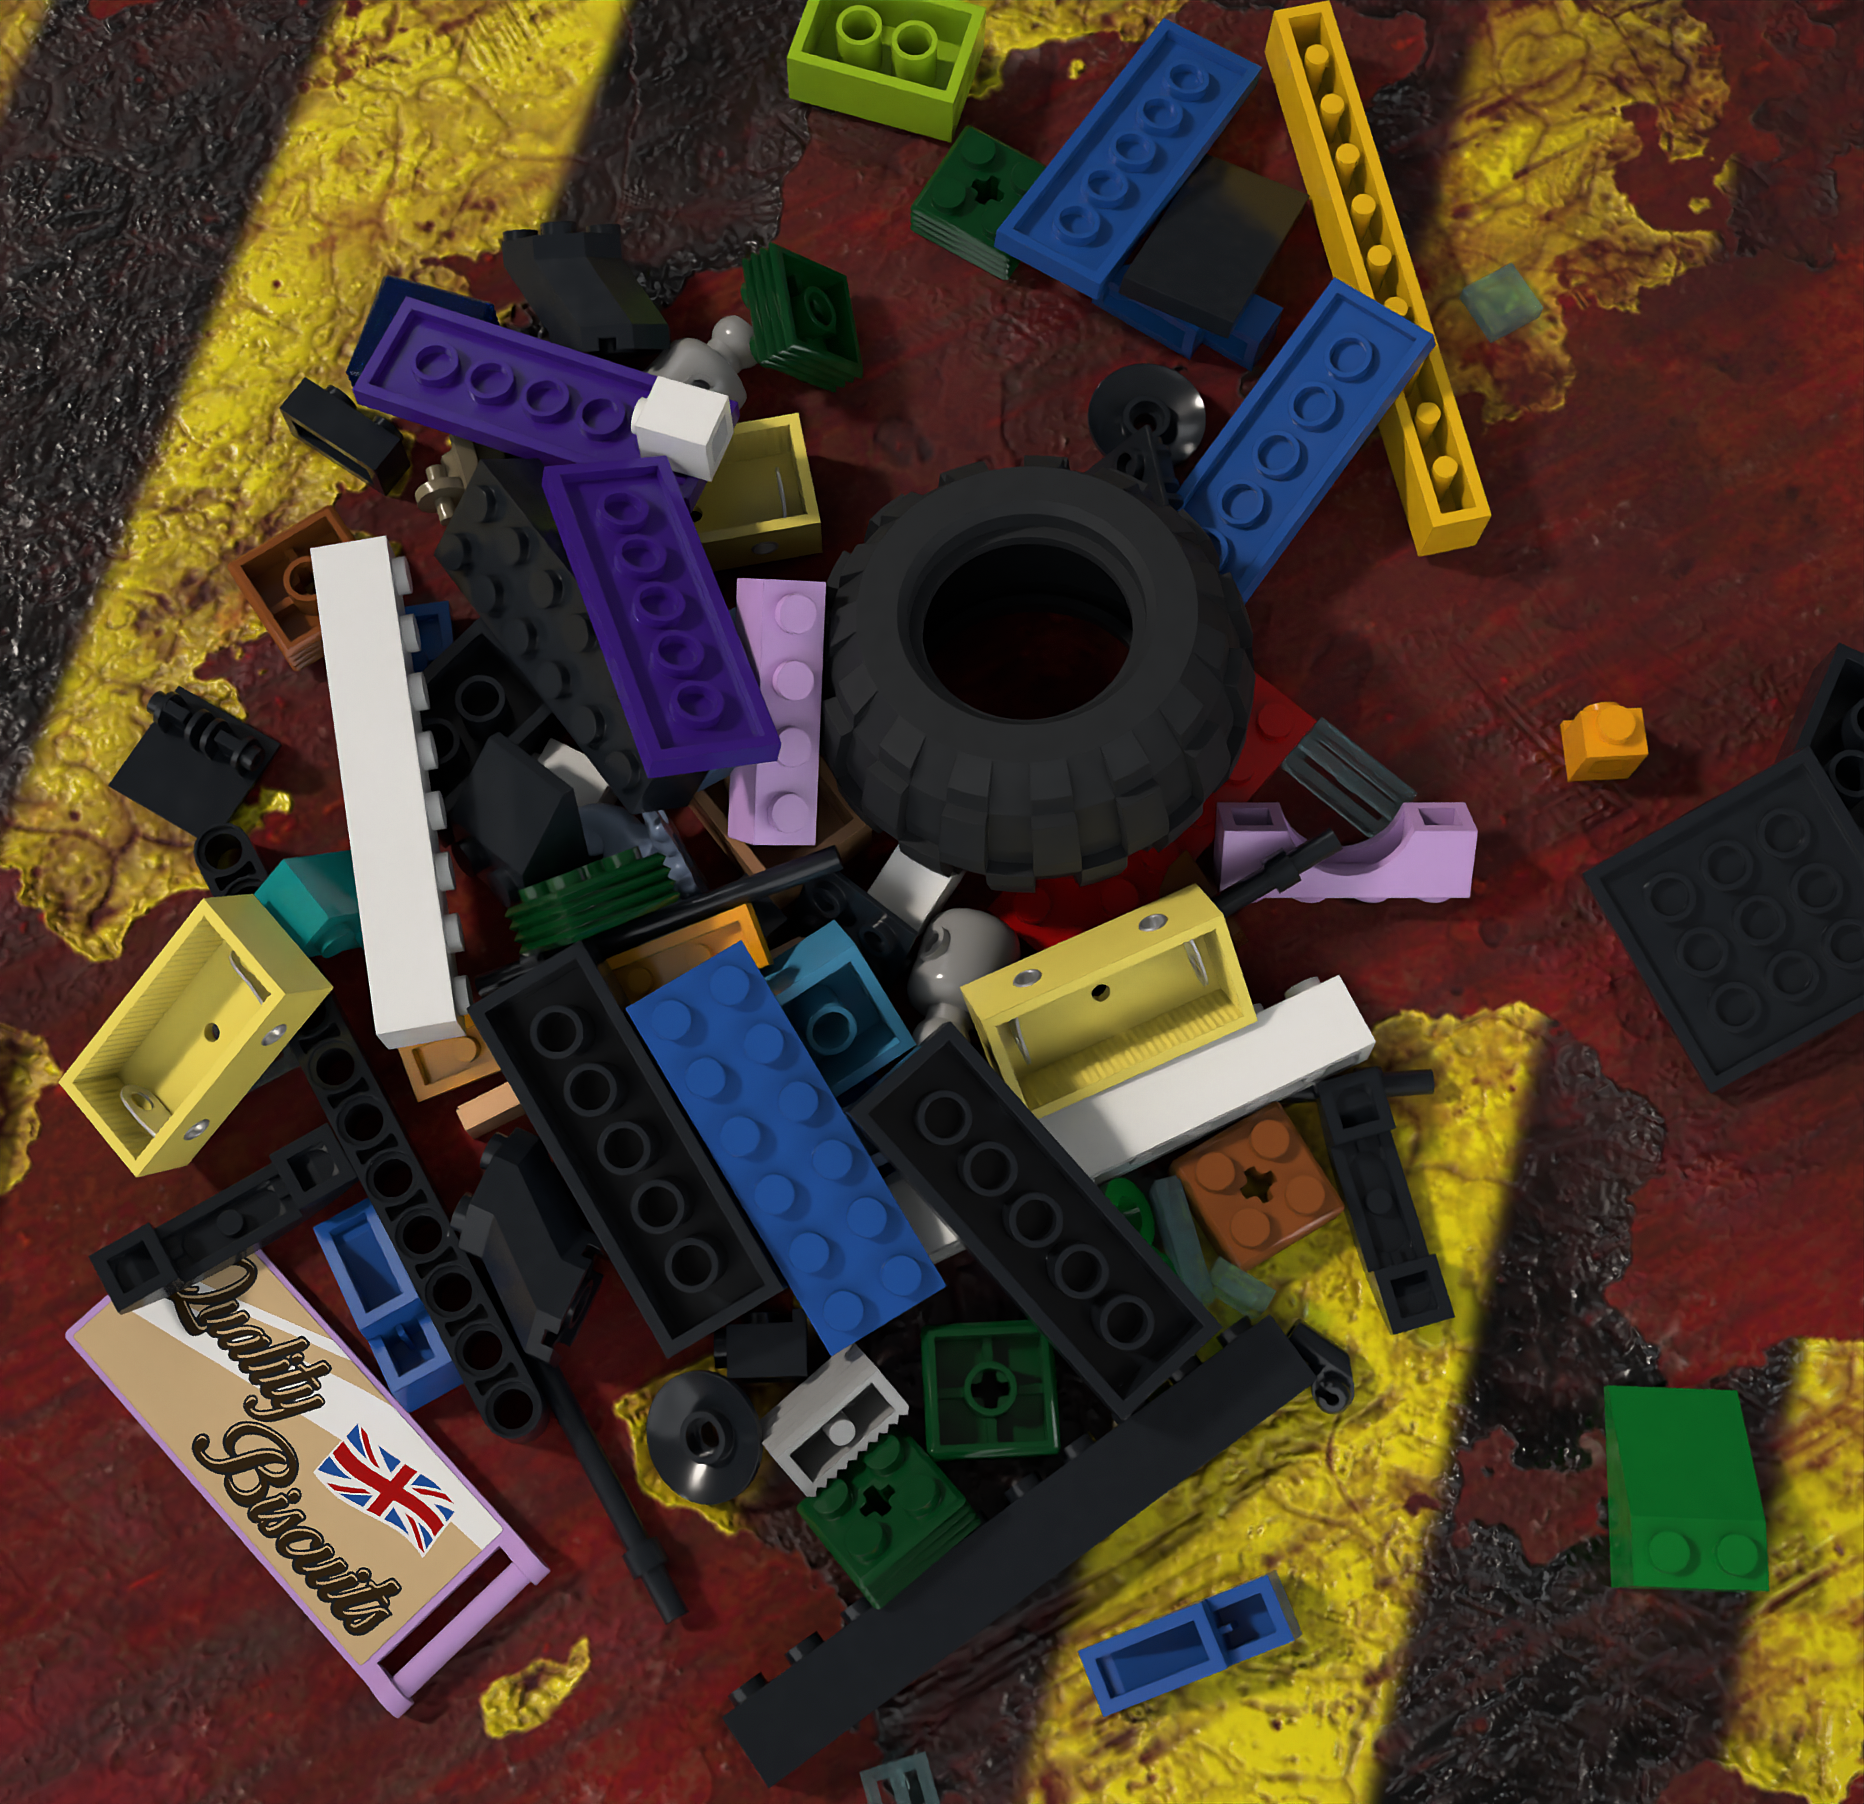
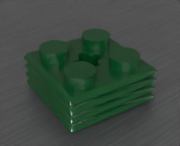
M968 125L963 129L911 205L910 229L996 277L1008 280L1020 263V260L994 247L996 231L1047 166L985 132ZM981 200H988L985 205L978 203Z
M769 242L768 249L760 247L759 254L752 252L751 260L745 257L742 258L745 282L742 283L740 292L744 304L750 311L753 336L750 338L749 345L756 362L764 368H772L795 377L803 383H810L834 393L837 386L845 387V381L853 383L854 376L861 379L863 377V366L847 276L772 242Z
M639 846L519 890L522 903L508 908L505 914L506 918L513 920L509 929L517 932L514 942L522 945L519 954L529 957L578 942L677 902L681 893L673 890L676 880L668 877L671 868L663 865L666 856L657 852L643 857Z
M1029 1320L935 1324L922 1327L920 1339L926 1453L934 1463L1053 1457L1057 1455L1061 1449L1055 1349ZM987 1373L994 1374L996 1385L1007 1386L1008 1395L999 1397L996 1408L993 1409L985 1408L983 1399L972 1397L971 1388L980 1386L983 1374Z
M899 1423L893 1424L888 1428V1433L878 1435L877 1442H868L867 1451H861L857 1455V1460H850L847 1463V1469H839L836 1478H827L826 1487H817L816 1497H806L796 1508L808 1526L875 1609H881L980 1524V1518L975 1514V1511L971 1508L963 1494Z

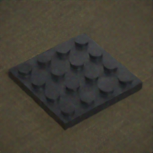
M1809 745L1796 750L1579 873L1698 1077L1710 1093L1717 1091L1864 1010V836Z

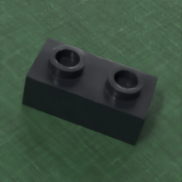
M304 377L279 407L294 437L384 496L389 494L411 466L402 444L404 437L393 424L380 416H375L371 420L358 412L355 403L335 386L328 385L323 389Z

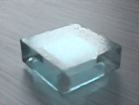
M1512 263L1464 287L1459 297L1490 343L1539 318L1544 308Z
M1220 1256L1211 1265L1200 1284L1203 1286L1202 1289L1245 1316L1248 1315L1250 1319L1259 1317L1267 1309L1276 1293V1290Z

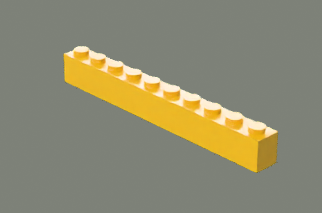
M1330 0L1275 10L1264 52L1308 195H1310L1309 200L1333 278L1336 277L1434 335L1435 347L1378 423L1418 557L1474 546L1491 517L1490 508Z

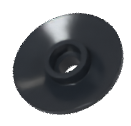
M1150 363L1133 364L1112 372L1097 386L1089 403L1087 413L1088 429L1096 448L1105 457L1138 431L1134 427L1140 422L1149 423L1155 430L1152 432L1153 437H1161L1163 444L1171 448V461L1174 469L1187 461L1199 447L1205 431L1206 412L1199 392L1182 374L1162 365Z
M689 1371L677 1375L665 1383L652 1401L646 1426L648 1449L657 1472L675 1493L694 1503L714 1505L737 1497L751 1484L758 1472L762 1459L763 1433L754 1405L735 1382L713 1371ZM713 1425L715 1426L718 1432L719 1441L714 1437L712 1431Z

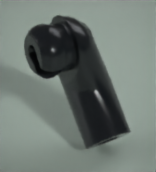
M1300 1318L1297 1319L1286 1333V1336L1319 1379L1311 1385L1314 1401L1327 1414L1342 1413L1348 1408L1354 1398V1381L1349 1354Z

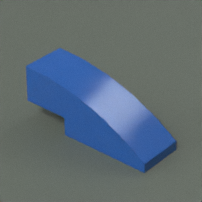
M1123 265L1097 301L1092 298V303L1188 360L1192 358L1201 343L1249 371L1253 370L1275 338L1283 312L1282 307L1255 294L1229 339L1120 294L1119 290L1123 276L1130 265Z
M369 1198L313 1227L359 1331L368 1341L392 1395L409 1414L463 1384L464 1382Z
M1273 1570L1079 1650L1078 1653L1102 1715L1105 1717L1295 1641L1302 1635V1631L1276 1570Z

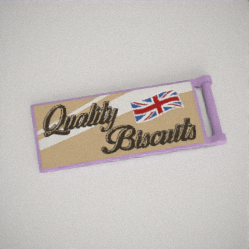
M261 1249L184 1290L123 1315L117 1312L109 1295H106L69 1328L65 1334V1338L364 1680L378 1701L396 1718L403 1715L414 1704L411 1696L530 1582L537 1585L551 1572L542 1558L520 1537L418 1422L407 1413L390 1391ZM501 1547L512 1560V1563L394 1676L390 1675L380 1662Z

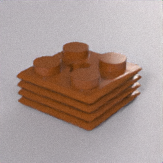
M332 505L323 507L231 561L227 566L238 587L294 671H301L325 656L316 594H308L305 589L308 584L315 582L310 548L356 541Z
M1277 1101L1269 1103L1173 1160L1167 1170L1170 1180L1229 1275L1233 1278L1241 1276L1332 1221L1345 1209V1205L1285 1110ZM1246 1175H1251L1254 1180L1264 1179L1267 1182L1269 1189L1264 1194L1266 1203L1263 1204L1257 1196L1246 1199L1242 1195L1241 1190L1247 1183Z

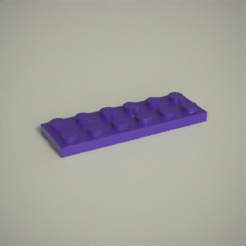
M406 296L352 390L359 405L524 459L539 458L545 466L641 458L637 436L631 432L632 415L638 400L641 397L648 398L658 376ZM729 399L734 430L740 418L738 402ZM673 471L688 511L692 513L707 481Z
M667 456L544 466L542 488L648 779L777 761L782 743Z

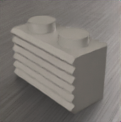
M853 1343L833 1355L760 1419L763 1433L762 1444L807 1497H816L817 1487H826L827 1478H836L838 1469H847L848 1460H857L858 1451H867L868 1442L878 1441V1433H888L889 1424H898L899 1415H908L909 1405L874 1363Z

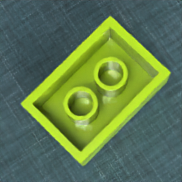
M808 0L787 55L789 98L952 143L984 50L986 7L961 0Z

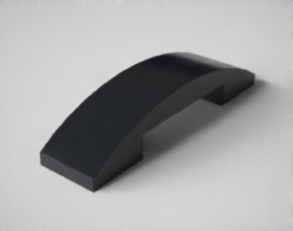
M1377 1066L1315 1083L1314 1090L1321 1127L1339 1197L1345 1205L1344 1213L1364 1273L1390 1335L1454 1318V1311L1436 1254L1429 1255L1392 1137L1391 1130L1395 1129L1396 1126Z
M325 1123L269 1155L272 1161L271 1164L157 1228L148 1222L89 1255L117 1312L123 1315L142 1308L230 1267L293 1230L357 1183L359 1178L329 1124Z

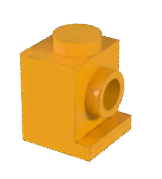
M1600 702L1585 707L1574 720H1563L1560 724L1568 782L1628 779L1648 756L1642 708H1626L1615 702Z

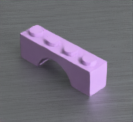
M737 578L735 628L782 745L777 761L737 766L730 772L729 838L752 845H815L826 582Z
M1279 802L1217 803L1212 869L1218 893L1263 867L1260 861L1281 848L1287 853L1307 841L1306 838L1302 837L1290 826ZM1403 802L1394 819L1380 833L1361 843L1342 846L1343 849L1301 873L1302 881L1280 894L1277 889H1274L1254 902L1261 901L1263 898H1293L1305 903H1316L1325 898H1355L1363 902L1378 903L1387 898H1417L1425 902L1439 903L1449 898H1470L1478 830L1465 802Z

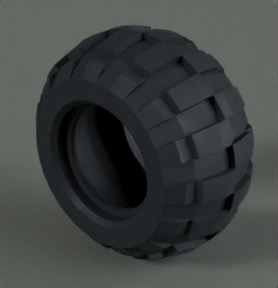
M1024 455V466L1009 467L990 471L984 461L963 465L940 473L938 488L924 495L912 491L905 496L902 493L885 505L869 520L864 544H857L852 553L842 552L826 583L819 752L824 756L828 767L836 779L838 791L850 808L866 825L878 834L885 831L897 839L900 852L916 863L947 878H950L952 872L959 875L963 869L986 875L987 885L991 890L1035 893L1036 880L1073 876L1075 883H1078L1079 887H1083L1121 874L1127 868L1128 856L1141 849L1148 852L1154 847L1158 853L1162 851L1202 815L1203 803L1212 792L1215 793L1229 779L1246 741L1247 727L1253 704L1256 675L1254 673L1252 651L1253 632L1249 615L1231 573L1222 575L1219 573L1220 558L1210 537L1183 508L1176 512L1170 505L1159 507L1155 504L1148 484L1112 468H1109V470L1102 468L1094 475L1070 470L1068 458L1056 456ZM1023 612H1050L1083 619L1109 632L1129 650L1120 672L1094 699L1067 713L1032 720L997 717L969 706L953 695L941 683L929 664L935 654L950 639L965 629L998 616Z

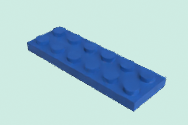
M1163 18L997 229L994 247L1097 301L1255 89L1263 67Z
M1336 277L1330 282L1175 493L1180 494L1184 505L1177 511L1183 508L1210 537L1220 558L1219 573L1221 575L1231 573L1244 605L1436 345L1433 334Z
M742 940L625 1008L831 1356L946 1287L945 1282Z

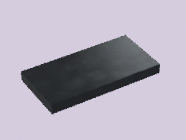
M1206 153L1124 274L1119 293L1229 339L1303 215L1310 195Z

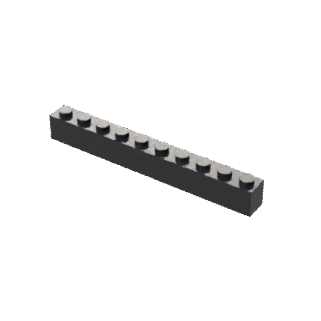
M1269 1314L1256 1325H1254L1248 1315L1241 1318L1216 1337L1223 1347L1222 1350L1204 1363L1194 1354L1166 1380L1171 1386L1169 1389L1151 1402L1148 1398L1144 1400L1123 1421L1112 1413L1111 1416L1118 1425L1116 1428L1098 1441L1088 1431L1060 1451L1058 1456L1065 1464L1063 1467L1045 1480L1035 1470L1007 1490L1004 1495L1011 1503L1010 1506L990 1520L983 1510L977 1512L976 1515L980 1518V1524L881 1609H875L865 1596L861 1597L840 1613L846 1626L824 1641L819 1632L815 1631L784 1654L791 1667L768 1682L763 1673L760 1672L728 1695L735 1708L722 1718L767 1787L770 1788L1319 1380L1273 1317Z

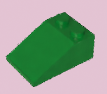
M1604 1386L1611 1588L1735 1593L1770 1591L1766 1520L1738 1391Z

